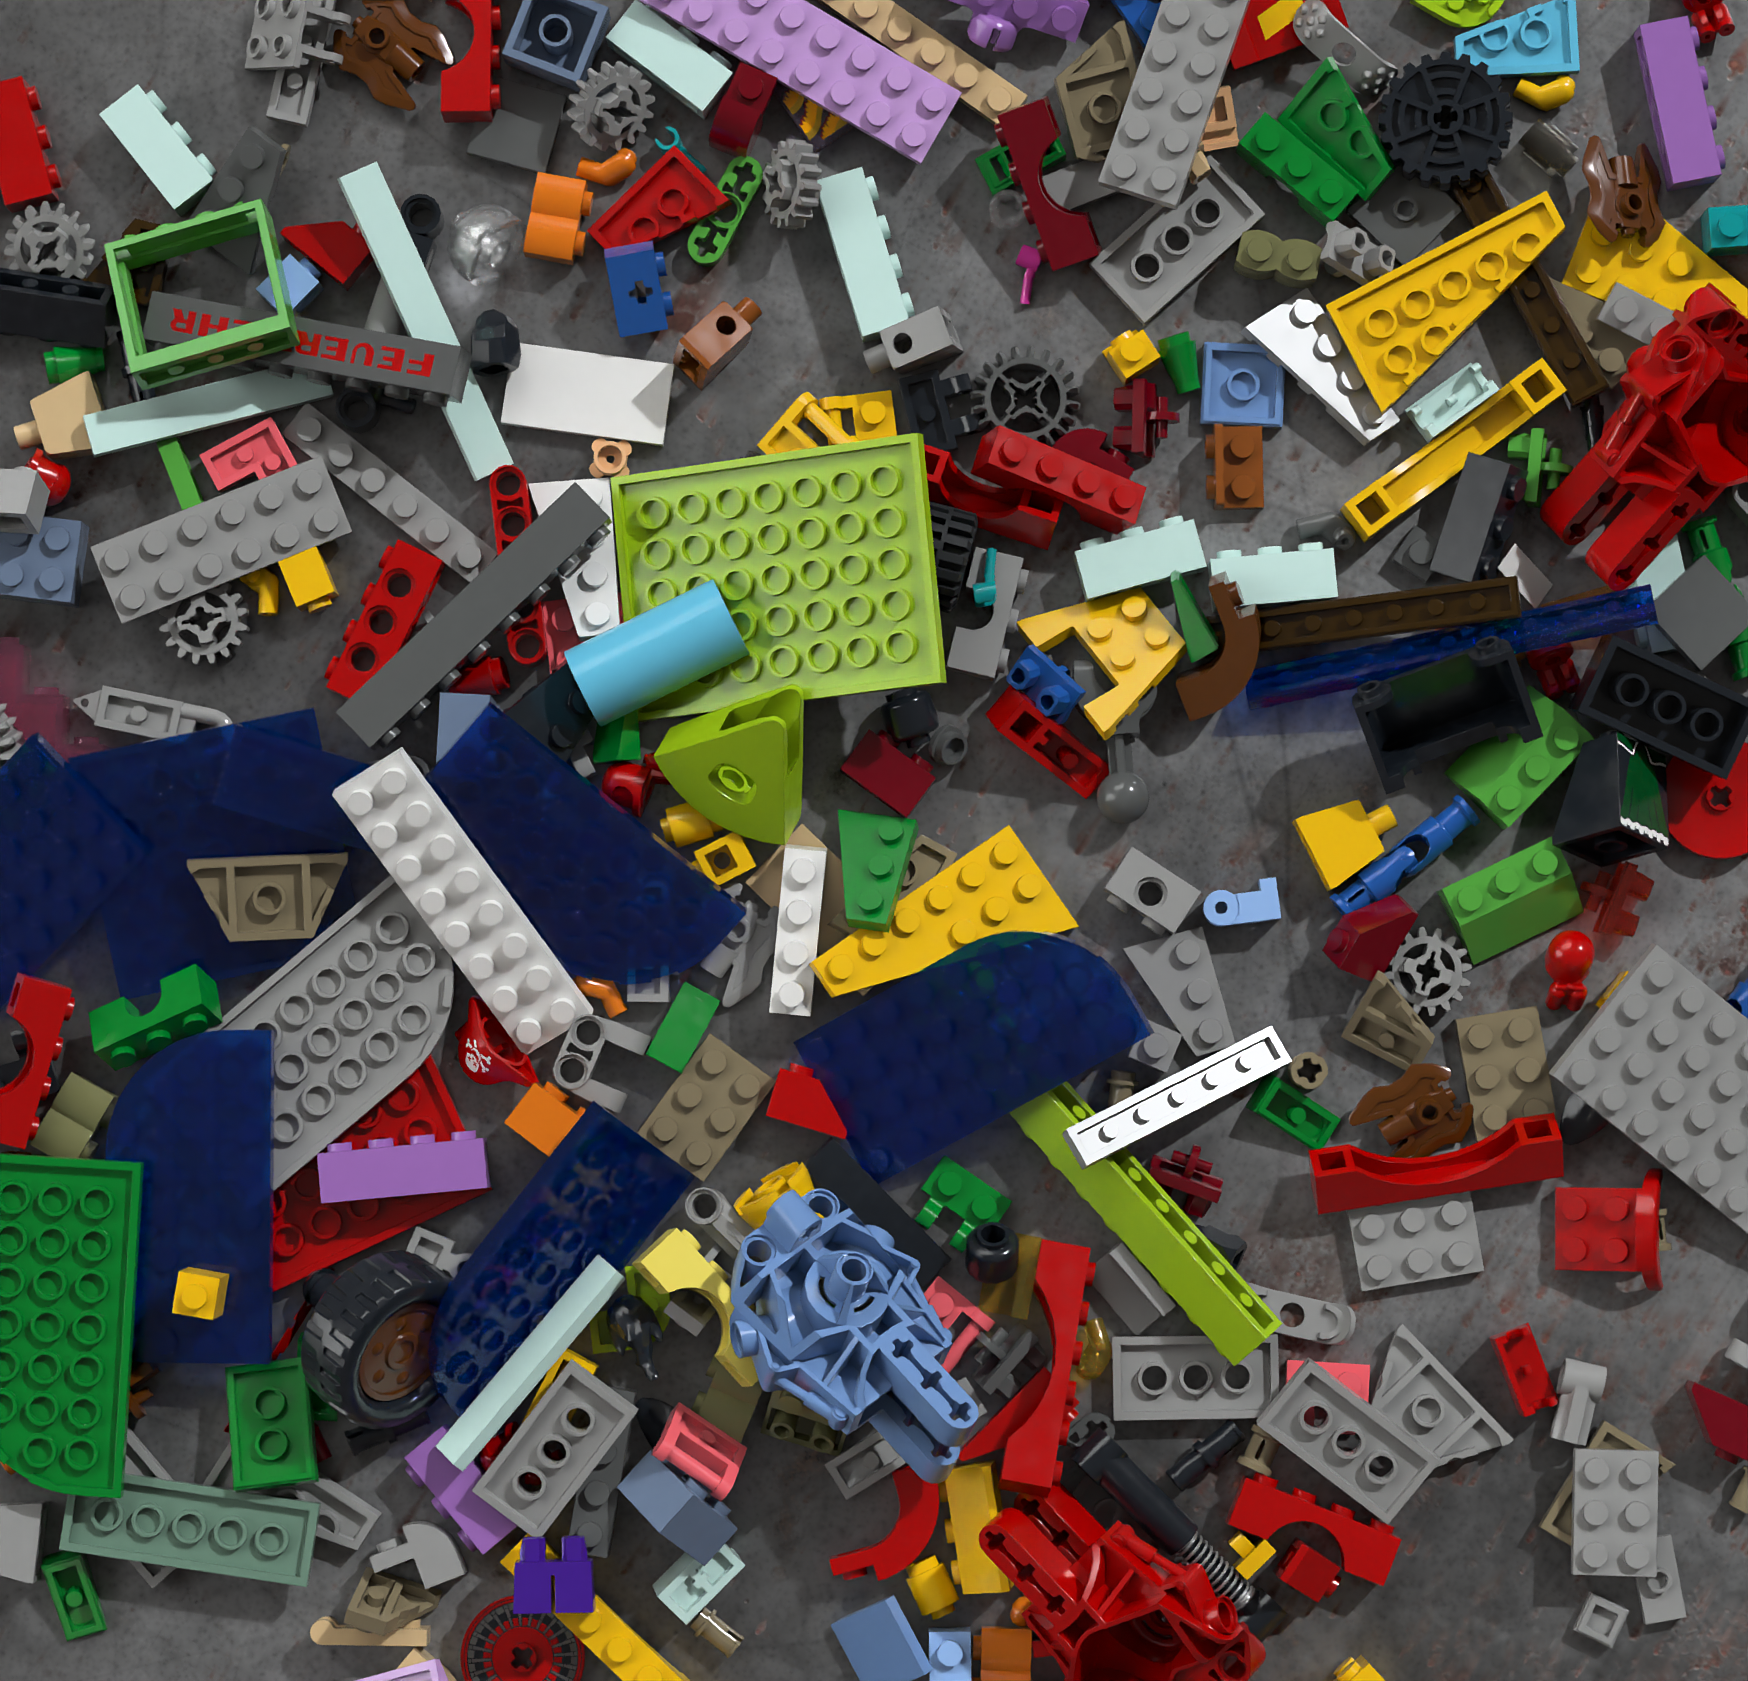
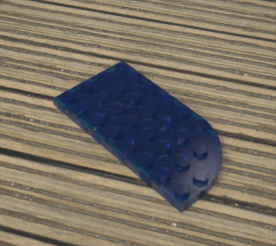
M490 701L425 776L427 782L565 970L590 980L594 977L602 980L617 981L622 985L652 982V979L675 972L681 973L709 955L747 913L746 907Z
M1010 930L982 937L961 947L793 1043L808 1068L814 1069L812 1077L819 1079L848 1131L846 1139L861 1167L879 1184L1155 1032L1126 982L1101 956L1094 955L1086 948L1076 944L1075 940L1046 931Z
M215 1030L181 1039L167 1046L142 1065L130 1079L115 1105L107 1133L105 1160L144 1162L132 1362L272 1363L275 1030ZM193 1267L229 1274L222 1316L209 1320L172 1313L178 1272L180 1270Z
M593 1101L470 1256L455 1278L448 1284L447 1291L443 1296L433 1321L428 1350L431 1378L435 1389L446 1405L460 1417L597 1255H600L620 1273L696 1176Z

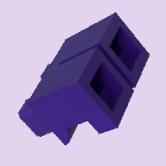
M562 1536V1559H546V1537H523L520 1559L515 1562L513 1614L552 1613L554 1610L553 1575L555 1576V1613H591L595 1611L593 1558H588L585 1536Z

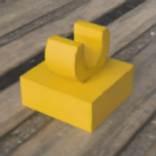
M1240 1531L1228 1541L1230 1546L1241 1556L1233 1566L1246 1580L1276 1552L1266 1539L1260 1537L1252 1544Z

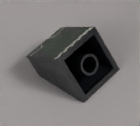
M1618 731L1604 732L1600 734L1599 738L1584 742L1552 836V845L1601 868L1669 849L1666 756L1650 749L1646 744L1638 743L1624 736L1622 732Z

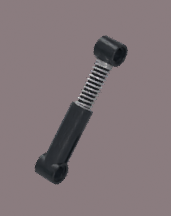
M1100 1427L1070 1456L1169 1556L1176 1554V1557L1182 1556V1562L1187 1561V1565L1192 1563L1201 1564L1206 1571L1214 1593L1218 1592V1596L1224 1595L1231 1599L1237 1611L1238 1622H1245L1250 1632L1261 1643L1288 1616L1259 1586L1257 1588L1249 1586V1582H1244V1577L1239 1576V1572L1234 1571L1233 1566H1229L1228 1561H1223V1556H1218V1551H1213V1546H1208V1541L1203 1540L1202 1535H1198V1525Z

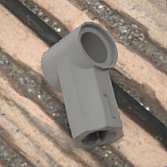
M705 1187L697 1188L686 1199L685 1209L688 1217L699 1224L735 1261L742 1241L755 1230L738 1215L736 1210L727 1202L725 1196L718 1190ZM710 1195L716 1201V1211L712 1216L704 1219L698 1213V1202L704 1196Z
M1564 1358L1557 1382L1559 1398L1550 1432L1551 1438L1586 1446L1595 1404L1600 1402L1607 1376L1606 1367Z

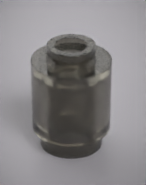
M1541 118L1518 141L1525 148L1523 153L1550 178L1556 173L1563 178L1580 160L1574 155L1579 147L1552 122L1546 124Z

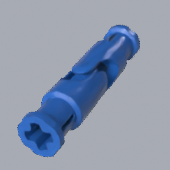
M1457 794L1452 798L1453 803L1435 818L1432 816L1428 817L1398 841L1388 852V857L1372 862L1356 875L1357 880L1342 893L1331 895L1329 898L1339 913L1343 916L1390 896L1395 892L1403 877L1406 876L1408 878L1417 874L1452 846L1453 839L1470 825L1477 826L1480 823V819L1469 804ZM1421 841L1428 846L1429 851L1426 857L1418 863L1413 850L1406 847V844Z

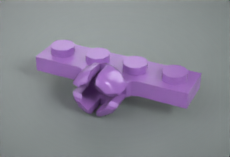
M948 0L972 10V17L967 28L969 39L983 48H986L990 39V43L994 44L992 51L1008 52L1011 50L1016 36L1022 28H1032L1075 43L1089 8L1088 0Z

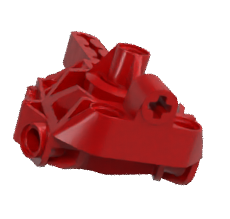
M1710 282L1705 287L1695 290L1688 297L1683 312L1677 309L1673 312L1672 316L1676 320L1660 329L1651 340L1650 345L1638 348L1632 353L1626 365L1627 373H1624L1619 380L1626 400L1603 425L1601 438L1548 497L1540 510L1541 520L1565 544L1571 546L1586 539L1628 490L1635 494V497L1591 545L1585 556L1587 566L1614 591H1621L1629 587L1692 516L1704 513L1726 487L1748 482V317L1736 308L1737 305Z
M1061 1483L1059 1487L1051 1486L1048 1498L1019 1493L1014 1500V1508L1001 1510L979 1533L978 1541L983 1552L1032 1602L1021 1615L1024 1617L1028 1628L1034 1630L1048 1653L1052 1654L1065 1675L1064 1681H1248L1265 1661L1266 1651L1264 1645L1250 1632L1245 1622H1238L1237 1611L1231 1599L1224 1595L1215 1596L1206 1571L1201 1564L1192 1563L1184 1566L1182 1563L1175 1564L1158 1554V1549L1141 1540L1131 1526L1122 1524L1119 1520L1106 1531ZM1143 1620H1145L1148 1626L1155 1632L1160 1633L1162 1635H1171L1172 1638H1164L1162 1636L1156 1635L1154 1632L1148 1629Z

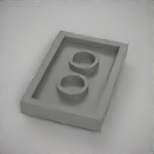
M1470 1191L1346 1210L1360 1291L1484 1271Z
M1573 1448L1572 1575L1657 1576L1659 1451Z

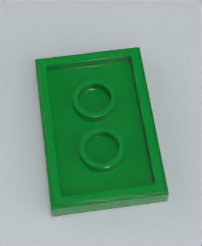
M301 1357L225 1367L233 1490L238 1493L319 1482L312 1389L308 1385L303 1373Z

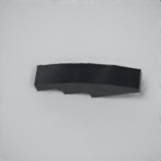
M832 1136L804 1163L811 1176L824 1189L829 1190L847 1204L864 1225H874L884 1229L895 1241L893 1249L918 1260L920 1268L916 1279L922 1288L952 1260Z

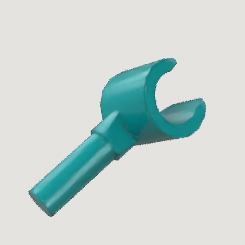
M668 126L665 127L667 132L675 138V141L669 146H664L655 138L661 153L665 154L675 145L704 174L707 169L682 146V139L676 129Z
M987 548L984 569L985 582L972 584L976 607L993 605L996 601L994 573L997 549Z

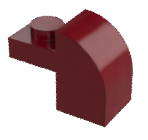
M740 62L726 95L723 96L709 134V146L736 158L739 156L745 158L750 156L763 126L762 117L776 88L778 78Z
M1090 428L1073 430L1059 438L1052 446L1055 449L1129 480L1135 470L1129 466L1131 460L1124 454L1112 448H1109L1108 452L1101 449L1108 434L1100 430Z

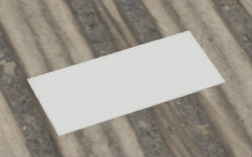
M1516 544L1513 545L1498 566V569L1505 577H1518L1519 592L1535 609L1553 586Z

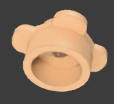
M598 438L592 443L594 462L590 465L589 471L593 477H618L630 474L627 460L628 456L632 453V447L629 442L621 440L617 443L606 441L604 438ZM608 456H614L615 460L613 463L607 462Z

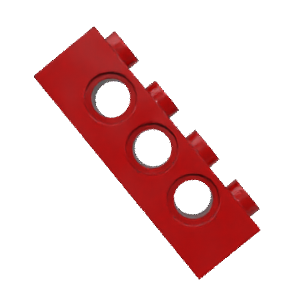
M399 539L395 547L388 545L378 565L383 571L377 583L370 582L362 596L360 604L365 606L358 621L355 619L350 621L343 635L342 641L347 643L340 658L337 656L332 658L325 672L324 678L329 680L326 687L330 691L350 699L409 642L446 567L443 560ZM398 577H407L411 581V590L404 597H394L390 592L391 583ZM379 614H390L393 618L391 630L385 634L374 633L372 629L374 618ZM363 650L372 651L375 655L373 667L367 671L356 670L354 665L356 655Z

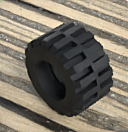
M929 501L940 611L950 613L956 607L978 520L976 513Z

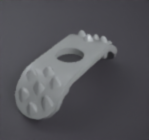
M1306 0L1297 9L1293 19L1294 31L1300 41L1322 62L1327 57H1333L1332 49L1339 43H1348L1354 47L1356 57L1350 63H1340L1334 59L1346 82L1354 90L1365 96H1372L1388 88L1391 79L1394 76L1397 77L1398 69L1396 66L1379 57L1332 15L1324 2L1320 0Z
M1246 1282L1280 1321V1311L1286 1304H1296L1303 1310L1304 1319L1299 1326L1288 1327L1283 1323L1273 1333L1336 1346L1346 1343L1354 1332L1356 1317L1355 1312L1350 1306L1316 1300Z

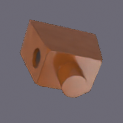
M744 297L734 308L727 302L722 301L678 341L673 363L702 391L747 346L753 331L751 325L762 315L760 308L748 297Z

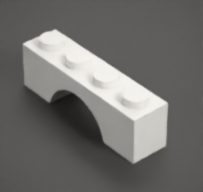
M786 844L769 1013L811 1016L815 973L809 966V963L817 958L827 848Z

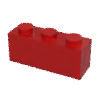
M23 76L0 81V189L4 204L11 213L23 211L30 205L32 207L41 206L43 201H48V203L59 201L56 189L62 187L56 163L50 165L46 152L47 149L52 148L47 126L45 124L39 125L36 113L37 110L42 109L39 93L35 85L29 87Z

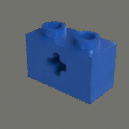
M653 241L604 249L619 336L626 337L668 329L667 316H673L674 310L670 291L662 292L659 277L667 276L663 251L655 253ZM643 280V285L646 287V295L638 296L635 282Z

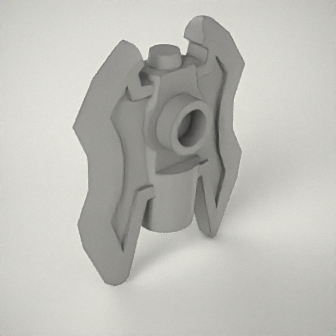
M736 882L721 884L702 894L699 913L690 925L680 930L673 945L671 961L672 974L679 975L707 948L708 950L700 966L721 979L733 964L734 966L722 1000L724 1007L733 1006L750 995L761 984L763 967L770 955L775 953L779 908L773 906L767 912L768 917L765 920L762 919L761 914L757 912L759 905L753 901L748 900L745 904L734 901L735 897L740 895L743 889L742 884Z

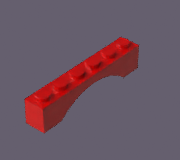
M1554 1112L1512 1119L1501 1129L1475 1144L1457 1151L1430 1157H1387L1366 1152L1350 1144L1308 1150L1311 1188L1318 1215L1564 1177L1563 1142Z
M1045 1239L1041 1240L1032 1291L1042 1307L1050 1330L1052 1345L1051 1377L1048 1388L1037 1409L1025 1424L1007 1440L998 1489L1048 1498L1051 1486L1059 1487L1063 1462L1056 1461L1058 1445L1066 1446L1070 1421H1064L1063 1414L1065 1405L1072 1406L1077 1381H1071L1069 1377L1071 1365L1079 1366L1083 1342L1077 1341L1076 1335L1078 1325L1085 1327L1090 1302L1082 1301L1084 1287H1092L1096 1263L1089 1262L1091 1248Z

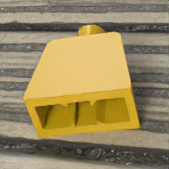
M1359 799L1301 816L1292 822L1327 892L1340 885L1382 854L1385 850L1378 836L1398 826L1395 816L1387 804L1366 814Z

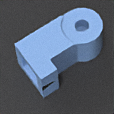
M1276 877L1259 879V891L1232 894L1226 890L1212 892L1203 903L1202 912L1204 918L1209 924L1216 927L1280 920L1281 912Z

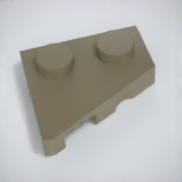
M1379 970L1341 1035L1342 1038L1406 1071L1411 1064L1422 1063L1435 1038L1434 1034L1386 975Z
M366 1567L347 1608L343 1623L354 1626L365 1633H376L384 1636L437 1608L442 1590L432 1587L425 1589L423 1584L382 1571L374 1573L373 1568Z

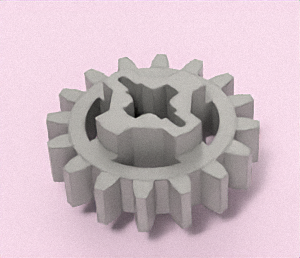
M606 61L602 62L601 72L599 73L589 68L587 70L589 79L586 82L579 79L575 82L581 89L579 94H570L568 98L576 104V107L567 111V115L575 120L571 128L580 135V139L590 146L595 145L601 151H606L609 145L617 151L621 150L622 140L625 139L631 144L635 143L633 133L636 130L645 133L647 130L642 124L643 119L653 118L654 113L647 109V105L655 102V97L647 92L652 85L642 77L643 74L632 66L628 67L621 61H617L614 67Z
M786 139V141L778 142V149L770 151L772 162L765 163L762 183L766 185V191L762 195V200H765L767 204L765 214L771 215V224L777 225L778 228L797 230V228L805 227V220H812V206L818 207L822 186L818 184L817 178L821 175L822 169H819L817 166L819 155L812 153V144H806L804 140Z
M43 201L40 212H37L31 205L25 209L27 219L16 215L12 223L18 230L8 229L5 235L6 239L14 242L7 245L4 249L5 255L15 256L9 268L13 270L21 268L22 271L70 279H74V274L76 277L83 279L87 270L82 264L91 265L94 259L91 253L86 252V250L92 249L95 245V239L84 237L90 229L89 223L79 226L76 221L80 213L75 211L70 216L64 214L65 204L60 203L56 211L50 209L48 201ZM41 222H53V223H57L58 225H57V226H43V225L40 224V223H41ZM70 234L76 243V255H74L75 251L69 247L68 237ZM57 236H60L55 250L53 249L49 253L46 252L41 258L40 255L44 244H48L50 241H54ZM23 238L25 243L30 246V259L27 258L24 252ZM56 267L59 271L49 272L42 269Z
M229 583L172 604L170 610L162 609L159 611L161 616L168 619L167 624L159 627L160 632L172 635L165 644L170 649L179 645L180 648L177 656L182 660L191 653L192 662L195 665L200 666L203 657H207L211 665H217L218 654L221 653L230 659L232 654L229 647L233 644L242 648L244 645L237 636L239 632H249V627L241 623V618L248 616L249 610L237 608L243 597L239 593L229 596L232 587ZM207 594L221 598L228 607L215 608L211 606ZM190 599L191 606L185 615L179 616L181 608ZM204 611L210 617H217L207 623L208 629L205 631L200 626L195 625V621L201 620V613ZM225 626H230L225 638L218 642V635ZM193 633L198 636L201 648L188 644L181 634L188 635Z
M1419 927L1417 938L1415 939L1408 932L1403 940L1405 944L1400 945L1388 965L1390 966V972L1384 974L1391 980L1403 998L1412 1004L1411 1007L1416 1014L1419 1013L1421 1007H1425L1426 1013L1430 1017L1435 1015L1436 1005H1439L1444 1012H1448L1451 1010L1448 1001L1450 998L1458 1002L1463 999L1458 988L1459 986L1468 987L1471 982L1462 977V972L1472 969V965L1467 963L1461 964L1460 958L1467 953V950L1463 948L1455 951L1452 947L1456 941L1454 935L1444 941L1441 939V929L1436 928L1431 936H1427L1425 928ZM1425 944L1421 956L1415 959L1403 957L1412 947ZM1442 950L1448 955L1453 971L1446 969L1441 961L1440 955ZM1430 959V969L1436 972V976L1427 979L1425 984H1423L1421 981L1422 974L1416 972V967L1425 965L1427 960ZM1399 972L1407 975L1412 984L1411 994L1402 985ZM1438 984L1449 987L1441 996L1427 1000L1431 988Z

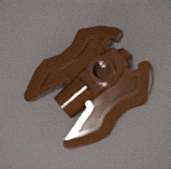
M362 0L367 11L372 10L374 13L371 16L367 15L365 18L359 16L352 24L354 36L352 38L347 37L346 32L341 29H337L334 32L333 51L343 56L342 65L338 64L339 69L356 74L368 85L373 98L379 102L412 111L416 108V104L394 73L396 72L408 82H412L421 73L426 63L414 50L447 66L454 64L455 58L439 28L436 25L422 22L409 12L404 0Z
M1593 135L1589 138L1582 162V171L1588 181L1590 190L1587 214L1597 231L1610 243L1616 241L1618 233H1621L1622 238H1632L1638 232L1640 236L1638 239L1639 244L1644 248H1648L1659 239L1666 224L1658 205L1657 194L1661 178L1649 149L1642 142L1636 148L1634 161L1631 156L1626 155L1612 157L1608 160L1601 139Z
M1434 1063L1411 1064L1400 1079L1390 1085L1370 1089L1350 1114L1349 1123L1352 1126H1357L1386 1117L1377 1124L1384 1138L1390 1146L1402 1141L1387 1157H1429L1432 1152L1444 1145L1462 1142L1471 1125L1474 1108L1470 1102L1460 1104L1459 1109L1453 1110L1455 1107L1453 1101L1457 1099L1450 1087L1444 1089L1442 1085L1438 1086L1441 1081L1446 1082L1451 1077V1070L1449 1068Z

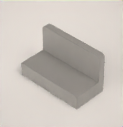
M1122 1242L1116 1244L1095 1262L1094 1288L1135 1335H1140L1160 1316H1165L1176 1306Z

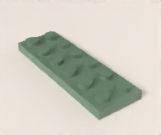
M125 1473L124 1494L122 1498L68 1494L59 1550L307 1587L309 1585L321 1503L247 1491L237 1493L233 1489Z

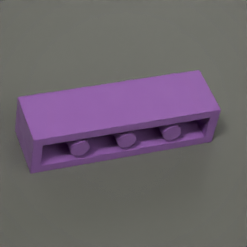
M1688 15L1639 25L1633 35L1667 192L1713 183L1721 176V169H1725V156L1722 146L1715 145L1712 130L1717 128L1715 110L1712 105L1707 106L1704 90H1708V77L1705 67L1698 66L1695 51L1700 49V40L1697 28L1695 26L1690 27Z
M476 1130L452 1132V1141L435 1142V1135L431 1134L410 1136V1145L394 1146L393 1138L368 1140L369 1149L352 1150V1142L327 1144V1153H317L321 1203L490 1188L487 1138L476 1139Z

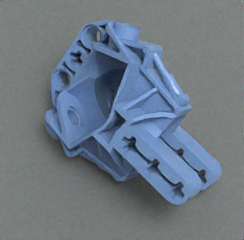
M814 1189L802 1197L795 1190L786 1192L768 1209L763 1225L750 1233L742 1241L733 1266L731 1303L735 1308L731 1314L729 1326L731 1343L738 1358L752 1357L759 1383L764 1391L786 1390L803 1400V1405L826 1418L832 1429L841 1430L846 1435H849L869 1421L921 1479L932 1484L945 1481L951 1474L959 1457L960 1445L964 1444L977 1421L979 1412L974 1400L941 1366L953 1344L951 1342L952 1333L943 1327L933 1305L928 1304L916 1279L920 1263L913 1257L893 1249L895 1241L887 1231L874 1225H864L849 1206L829 1190ZM815 1212L820 1213L824 1218H820ZM749 1256L758 1257L763 1262H755ZM820 1278L824 1279V1294L827 1297L828 1301L835 1306V1308L830 1306L820 1294ZM740 1281L745 1284L743 1287H740ZM869 1298L874 1299L865 1309L854 1312V1309L864 1305ZM755 1302L756 1314L749 1308Z

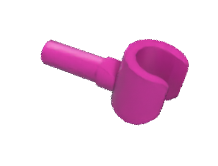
M1028 245L1022 246L1015 264L1027 269L1023 278L1020 303L1030 305L1033 280L1041 263V258L1038 250Z

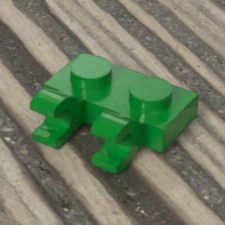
M944 1155L920 1189L931 1197L914 1221L928 1230L943 1207H947L964 1219L948 1243L963 1253L966 1249V1239L970 1231L984 1223H998L1012 1201Z

